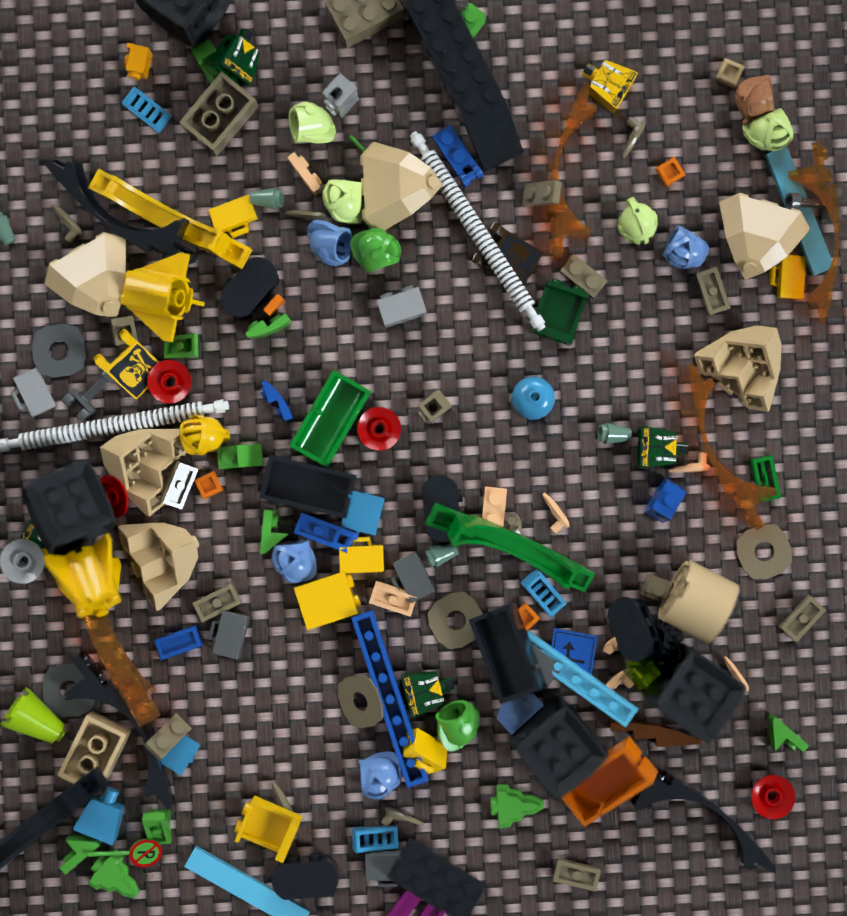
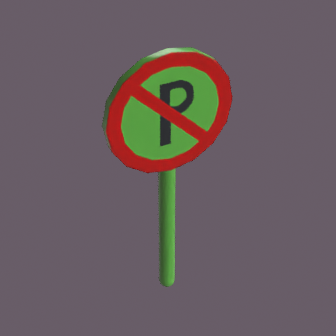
M145 838L135 842L131 846L130 851L87 852L86 856L129 855L134 865L149 867L160 860L162 846L154 839Z

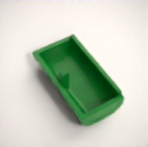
M333 370L289 446L328 468L372 391Z

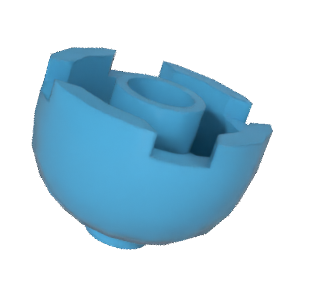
M537 376L527 377L514 387L511 395L512 406L522 418L539 420L547 416L553 409L555 392L545 379Z

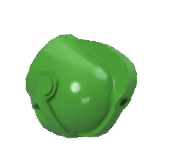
M371 228L359 232L352 237L350 242L353 255L366 274L398 263L401 257V245L398 240L382 228Z
M464 700L453 701L445 705L435 716L438 721V738L443 747L450 752L461 749L464 745L470 743L475 738L480 726L479 710L470 702Z

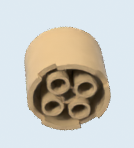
M685 561L671 580L672 585L667 599L663 598L661 601L658 618L708 644L716 638L727 622L735 605L739 586L694 561Z

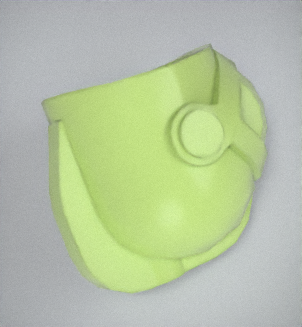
M302 102L290 108L289 125L295 143H328L334 140L336 134L335 125L330 115L322 107L314 103Z
M781 108L758 116L748 125L742 126L745 138L760 150H781L793 140V129L788 117Z
M329 180L323 189L322 199L335 221L347 224L360 223L363 220L362 209H365L362 183L347 180Z
M631 197L625 201V209L618 220V231L625 240L637 245H640V243L648 244L649 238L653 239L658 226L657 215L649 206L637 203L635 198Z

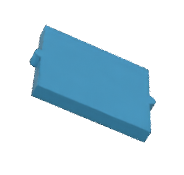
M354 491L353 495H348V498L352 500L348 517L342 519L341 527L355 530L356 533L363 532L376 535L385 498L369 495V492L361 493Z
M185 735L161 759V762L181 776L189 763L194 761L193 757L201 744Z

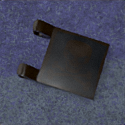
M494 222L490 226L489 232L501 238L497 248L501 250L500 253H503L504 256L502 258L505 257L507 259L506 262H509V267L513 268L512 272H515L516 276L519 277L518 281L522 282L521 286H524L544 252ZM480 253L473 255L471 259L473 263L495 274V270L491 269L492 265L487 263L488 261L485 260L483 255Z

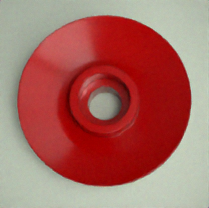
M164 360L157 363L151 369L147 383L149 391L155 399L163 403L172 404L183 400L188 395L192 379L189 370L182 363L175 360ZM170 378L175 380L173 386H169L167 383Z
M371 408L364 412L359 419L357 426L358 436L361 442L372 450L382 451L389 449L396 444L400 437V420L388 408ZM377 425L384 427L382 433L376 432L375 428Z
M103 476L100 478V482L111 504L114 518L122 517L128 509L126 489L115 476Z
M764 776L752 788V805L761 816L767 819L783 818L794 807L796 799L794 788L782 776ZM774 792V797L769 799L768 793Z

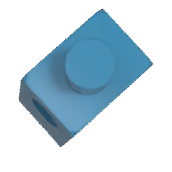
M107 787L104 796H94L86 806L73 830L113 845L118 838L124 811V805L116 802L119 790Z

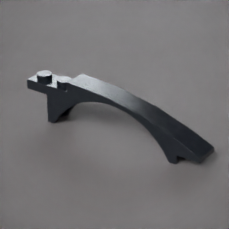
M57 158L44 160L46 167L65 189L87 211L113 232L145 252L155 250L162 255L170 256L178 253L190 254L188 265L196 263L199 255L180 245L189 225V220L185 218L175 220L160 229H140L124 224L106 212L88 188L89 185L84 174L82 162L75 160L74 163L70 161L64 163Z
M82 652L74 657L71 661L85 678L64 694L67 699L97 700L113 706L130 719L139 731L144 744H146L152 736L140 713L120 684L116 681L109 686L107 683L109 682L108 678L102 671H97L93 666L95 665L94 660L88 654L85 655ZM146 748L148 755V777L143 794L148 798L155 793L169 810L175 801L167 773L161 760L159 761Z
M97 766L0 840V869L110 785V782Z
M657 772L654 782L633 796L631 803L639 810L650 804L671 799L690 800L710 807L730 825L738 843L740 862L744 864L745 868L752 870L756 863L773 873L777 871L766 854L729 815L704 794L674 775L670 774L667 781H665L666 777Z

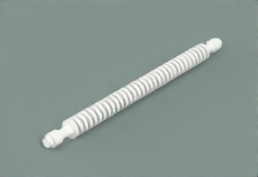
M417 131L413 132L410 135V142L422 154L420 160L431 167L443 184L439 190L445 195V199L448 200L449 205L454 209V213L457 214L460 222L464 223V228H467L466 231L470 237H473L472 240L476 242V246H480L478 249L482 251V255L488 261L487 263L492 265L491 269L495 270L494 273L498 279H501L500 282L504 284L503 287L505 289L508 288L506 291L511 293L509 296L513 298L512 301L516 303L517 308L520 307L518 309L520 312H526L534 329L536 328L538 332L546 327L544 319L532 307L535 303L534 300L529 301L532 297L528 295L527 290L524 291L526 288L521 286L522 282L518 281L519 277L516 276L515 272H512L513 268L509 267L510 264L506 262L507 259L505 257L502 258L504 256L503 253H500L501 250L497 248L498 246L494 243L495 241L490 239L491 235L488 234L485 226L481 225L482 221L479 220L472 206H469L470 203L464 194L460 192L461 190L457 187L458 185L454 183L455 181L451 178L452 176L448 173V170L445 169V165L442 164L435 150L429 151L423 136L418 134Z
M222 399L214 401L212 404L203 405L202 401H199L197 404L193 402L192 406L190 403H187L186 406L182 404L181 408L179 405H176L175 408L171 406L170 410L168 407H165L164 410L159 408L158 410L154 409L153 412L152 410L143 411L142 415L140 412H137L136 414L131 413V415L126 414L125 417L120 415L119 417L115 416L114 419L113 417L104 418L103 421L98 419L97 421L92 420L86 423H76L75 425H64V427L59 426L58 428L53 427L47 430H36V432L20 433L19 438L0 439V452L10 451L11 448L21 447L22 450L49 446V444L57 445L82 439L85 440L88 437L89 439L96 438L99 435L100 437L107 436L110 433L113 435L116 432L119 434L127 432V430L128 432L135 431L138 428L147 429L149 425L151 428L155 427V425L158 427L160 423L162 426L166 425V423L169 425L171 420L173 424L177 423V421L180 423L182 418L183 421H186L194 415L205 416L206 413L216 412V414L224 413L229 409V403Z

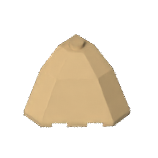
M372 142L360 156V165L363 166L364 176L361 179L362 196H364L365 209H362V219L370 229L378 227L386 230L409 217L432 199L443 185L431 167L410 152Z
M743 193L735 194L720 201L726 239L734 261L745 280L766 272L782 261L808 233L810 227L800 210L791 208V210L778 206L777 203L763 199L761 201L748 197L749 195Z
M102 232L95 236L96 239L91 242L83 243L69 251V254L63 258L55 259L49 263L44 282L46 286L71 305L95 315L117 318L121 305L120 297L123 293L125 282L126 239L116 234Z
M756 325L732 331L695 353L694 357L699 372L706 377L710 375L719 382L717 385L730 395L733 393L743 400L741 404L748 409L769 412L781 368V341L777 328Z
M138 429L117 435L100 447L103 463L109 474L121 481L126 489L128 498L149 517L164 505L160 499L176 460L179 461L180 456H185L186 454L180 440V429Z
M163 522L119 525L118 531L122 547L134 560L130 564L136 577L142 578L143 592L146 599L158 611L189 580L198 560V540L194 535L191 536L186 529Z

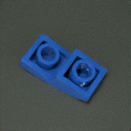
M263 381V388H260L264 401L268 400L270 404L278 402L279 405L275 407L279 418H284L286 422L293 420L292 411L283 396L274 386L267 381Z

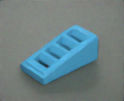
M135 86L121 103L124 108L158 133L162 131L172 115ZM140 97L136 104L132 107L137 98ZM145 102L148 103L140 113L138 110ZM152 108H154L155 110H154L153 113L150 115V117H149V118H146V116H147V114L150 112V110H151ZM161 113L162 117L154 124L153 121Z
M537 569L533 570L520 582L550 618L567 604ZM543 585L546 586V587H545L543 590H541L538 594L535 593V592L538 591ZM549 592L552 593L544 601L541 600ZM557 598L558 601L548 608L547 605Z
M398 826L352 828L353 851L355 853L399 849ZM386 832H390L391 844H387ZM378 833H381L382 844H378ZM369 834H372L373 844H369ZM360 835H363L364 845H360Z

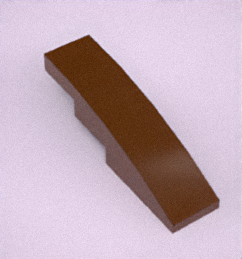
M608 719V728L611 732L631 731L633 739L653 738V743L656 747L701 744V740L695 735L675 727L631 719L625 728L614 719Z

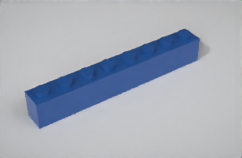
M374 609L353 615L351 619L372 682L379 692L383 705V716L407 788L427 782L429 778L425 769L415 767V760L413 758L407 759L403 756L404 746L408 745V737L405 733L408 732L411 744L415 741L413 727ZM416 757L417 761L419 759V761L423 762L421 757Z

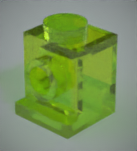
M627 660L625 662L627 667L623 670L636 685L638 692L646 688L662 674L652 662L642 663Z

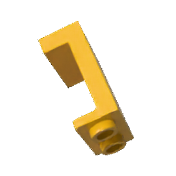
M344 571L294 587L307 630L359 613L358 608L361 607L359 596L353 593L352 587L355 584L351 574L347 575Z
M254 795L251 803L246 802L241 814L245 817L243 821L239 820L235 827L234 833L237 836L234 842L239 843L241 838L247 839L277 852L275 860L283 863L303 816Z

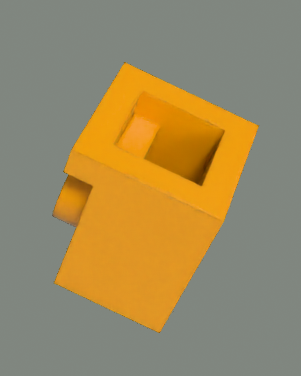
M127 43L126 47L129 50V55L127 54L124 60V67L128 72L127 77L137 81L140 78L147 79L153 56L149 47Z

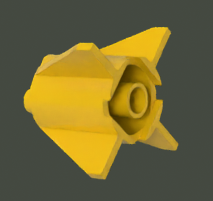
M178 253L142 268L134 269L133 271L128 270L124 276L125 283L120 297L121 304L132 311L163 341L173 342L177 320L183 319L181 316L183 313L189 312L192 304L203 307L205 305V302L193 299V289L189 288L187 283L190 282L186 278L190 254Z
M104 534L93 546L82 547L83 552L75 554V551H72L65 556L45 555L43 557L45 564L57 578L58 589L73 603L78 617L94 614L96 617H102L109 613L108 609L121 602L118 592L121 563L119 558L112 557V541L109 534Z

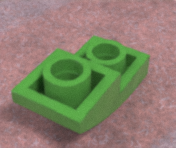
M279 313L270 320L271 324L269 326L263 320L260 322L256 320L247 327L249 331L245 334L250 339L266 337L287 327L292 321L286 313L283 315Z

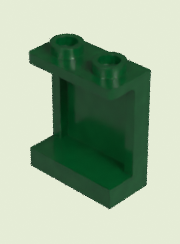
M547 280L536 313L544 319L546 327L538 332L531 325L529 332L571 346L589 294L585 293V289L578 286H573L572 288L564 286L565 283L561 280Z

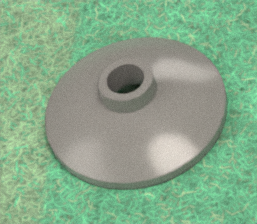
M17 539L10 542L3 549L0 556V567L3 574L12 582L20 584L29 583L36 580L43 572L45 567L43 557L45 555L41 547L34 541ZM23 557H27V558H28V564H27V565H24V564L22 563V558H23Z

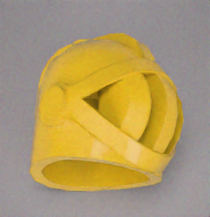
M194 415L182 422L180 426V440L189 455H205L207 452L218 449L222 443L230 441V432L224 429L219 421L212 417Z

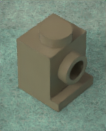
M133 316L108 319L114 345H119L120 349L129 346L119 336V330L122 328L126 329L138 341Z
M438 389L418 405L420 410L417 413L424 422L429 420L432 423L452 408V405ZM431 404L437 405V411L431 412L429 406Z
M647 573L640 594L657 601H661L662 598L667 599L672 582Z

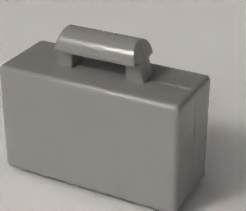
M38 368L13 378L18 389L12 392L11 396L18 410L28 408L33 418L56 407ZM18 393L21 394L25 402L23 406H21L16 396Z

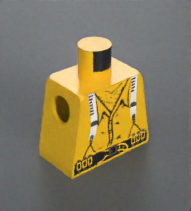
M608 60L604 61L600 69L588 63L582 73V76L592 81L587 92L612 114L616 112L638 75V72Z

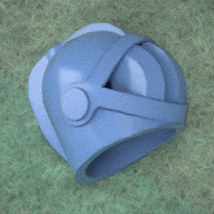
M314 220L308 225L307 232L310 239V248L313 254L320 258L323 263L330 266H338L349 260L352 254L350 242L353 237L349 228L337 227L323 220Z
M678 225L671 233L662 257L665 258L668 264L678 269L699 267L703 264L709 253V246L698 235Z
M309 539L275 545L272 551L271 562L275 570L282 575L285 581L297 583L311 580L315 577L317 564Z
M390 751L380 752L366 759L358 760L361 770L363 796L379 800L388 796L400 784L401 768L396 753Z

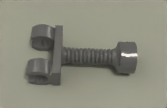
M842 189L821 190V199L801 198L798 193H788L785 197L784 206L790 210L791 208L799 210L800 207L821 208V220L837 221L842 219V210H832V199L842 197Z
M104 370L101 371L102 377L84 395L77 389L72 388L61 400L66 406H70L78 400L85 407L77 414L81 422L88 420L97 411L89 403V400L106 383L113 384L116 382Z

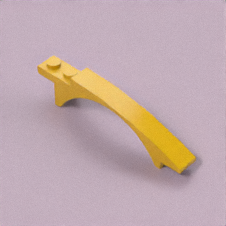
M100 169L97 170L88 187L90 190L160 228L182 218L189 220L190 222L183 240L240 269H243L252 252L250 247L232 239L222 230L195 221L158 202L118 177Z

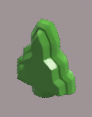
M497 784L496 797H490L491 816L497 815L499 829L511 827L513 822L521 821L525 815H532L544 809L543 799L534 795H523L519 789H512L508 784Z
M123 855L108 856L107 858L100 856L90 868L94 874L87 884L96 890L102 888L107 892L116 891L120 895L129 898H135L140 892L136 881L129 875V867L123 862Z

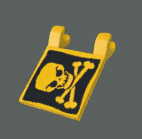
M123 329L119 336L129 346L111 364L101 354H97L93 359L102 370L137 400L148 389L147 380L149 372L159 361L126 329Z

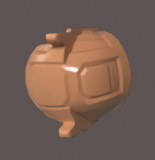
M770 75L748 78L737 87L735 102L739 112L745 116V119L742 121L743 125H748L758 116L774 111Z

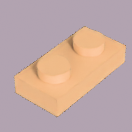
M293 152L287 157L289 163L316 197L322 192L320 186L322 181L316 173L311 175L307 169L309 164L302 155L298 157Z
M485 487L483 519L503 527L507 489Z
M376 581L369 603L411 617L415 602L411 603L409 597L415 596L407 594L404 589H397L394 586Z

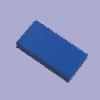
M196 625L154 639L160 660L203 646Z

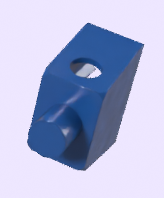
M663 477L643 513L661 523L671 520L686 494L685 489L668 478Z

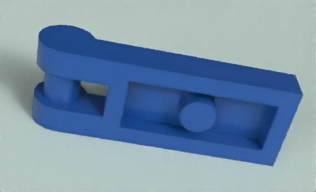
M451 124L432 136V139L464 187L469 186L475 178L479 179L484 176L482 170L476 164ZM469 166L472 171L465 174L463 169Z
M301 513L294 530V534L347 553V547L353 546V540H357L359 536L355 532ZM340 535L346 536L344 545L338 543Z

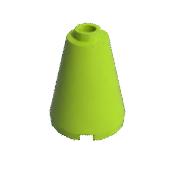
M24 688L22 692L26 694L17 697L4 716L7 722L2 721L0 725L52 744L55 740L59 742L66 732L63 729L65 724L29 688Z

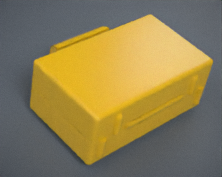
M249 195L208 210L214 228H218L223 232L228 231L232 238L248 233V223L258 219L254 207L250 203ZM242 225L245 226V228L239 229L234 232L232 231V229Z
M788 255L779 262V266L770 268L769 285L777 287V298L804 299L805 256ZM776 270H779L778 283H775Z
M358 537L357 540H353V546L347 547V553L339 550L340 573L344 571L347 574L384 572L383 545H372L370 537ZM368 541V545L355 546V542Z
M419 728L413 729L415 741L411 744L408 732L405 733L408 737V745L404 746L403 756L407 759L413 758L415 760V767L425 769L427 774L446 769L447 750L439 740ZM416 757H421L423 762L419 761V759L417 761Z

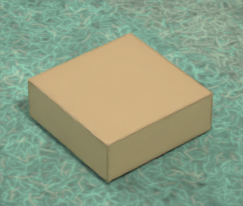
M724 58L715 80L735 88L745 66Z

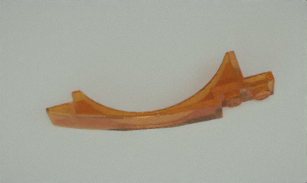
M584 82L560 137L550 181H559V159L567 139L581 124L594 117V113L597 111V104H588L589 82ZM560 192L559 204L547 205L545 215L554 216V218H550L549 230L553 232V240H549L548 253H552L553 260H561L563 257L564 238L588 240L591 231L571 212L562 192Z
M821 142L812 143L815 166L788 171V176L790 180L800 183L811 190L826 206L833 221L835 250L831 266L822 282L807 296L808 303L818 302L820 321L824 323L827 320L832 303L838 271L841 224L837 184L828 186L827 183L832 182L830 168L825 169L824 160H828L827 147H822Z
M691 363L688 365L693 405L697 425L709 461L725 494L729 495L735 492L736 495L733 496V499L738 508L743 506L747 514L744 515L747 524L749 527L754 526L758 530L764 527V524L754 506L778 493L773 487L760 486L743 481L726 470L717 460L709 446L704 425L707 399L715 383L712 378L703 382L696 367Z
M94 614L81 617L116 689L119 688L138 726L141 727L159 717L160 713L150 696L155 692L153 686L140 674L129 659L115 635L107 615L96 617Z

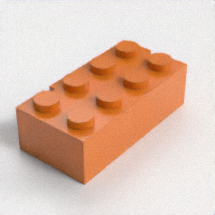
M630 736L607 751L609 757L598 770L570 793L561 797L584 827L600 818L601 814L604 815L654 782L658 771L646 756L641 758L642 751Z

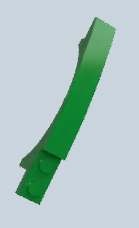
M435 503L426 520L428 526L446 532L451 544L454 546L479 544L501 550L531 564L566 589L572 587L585 592L595 575L593 571L544 545L474 514L471 517Z

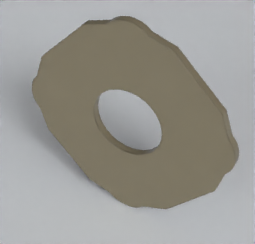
M761 524L746 530L736 541L738 559L743 570L752 579L771 578L783 573L792 563V548L786 534L776 524ZM761 542H768L773 547L774 554L768 561H760L755 556V548Z
M463 591L450 593L436 601L428 611L429 627L438 642L446 648H462L476 640L469 619L483 613L474 598L470 597L467 593ZM452 611L462 612L466 617L465 626L459 630L451 629L446 621L449 613Z
M362 675L344 678L338 684V698L341 708L352 726L359 728L372 727L383 719V705L379 692L369 677ZM356 692L363 694L367 700L365 711L359 710L354 704L353 697Z

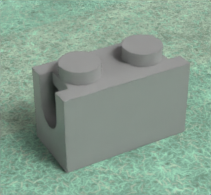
M341 73L322 92L323 103L326 105L325 109L333 117L337 114L341 119L359 100L357 87Z
M413 285L402 288L401 293L395 295L392 292L380 296V300H377L385 328L427 315L419 287L414 288Z

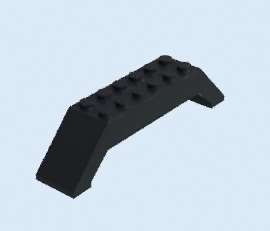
M399 0L466 128L475 155L484 172L486 173L523 154L524 151L507 103L455 1Z

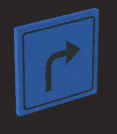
M554 628L551 647L592 675L598 636Z

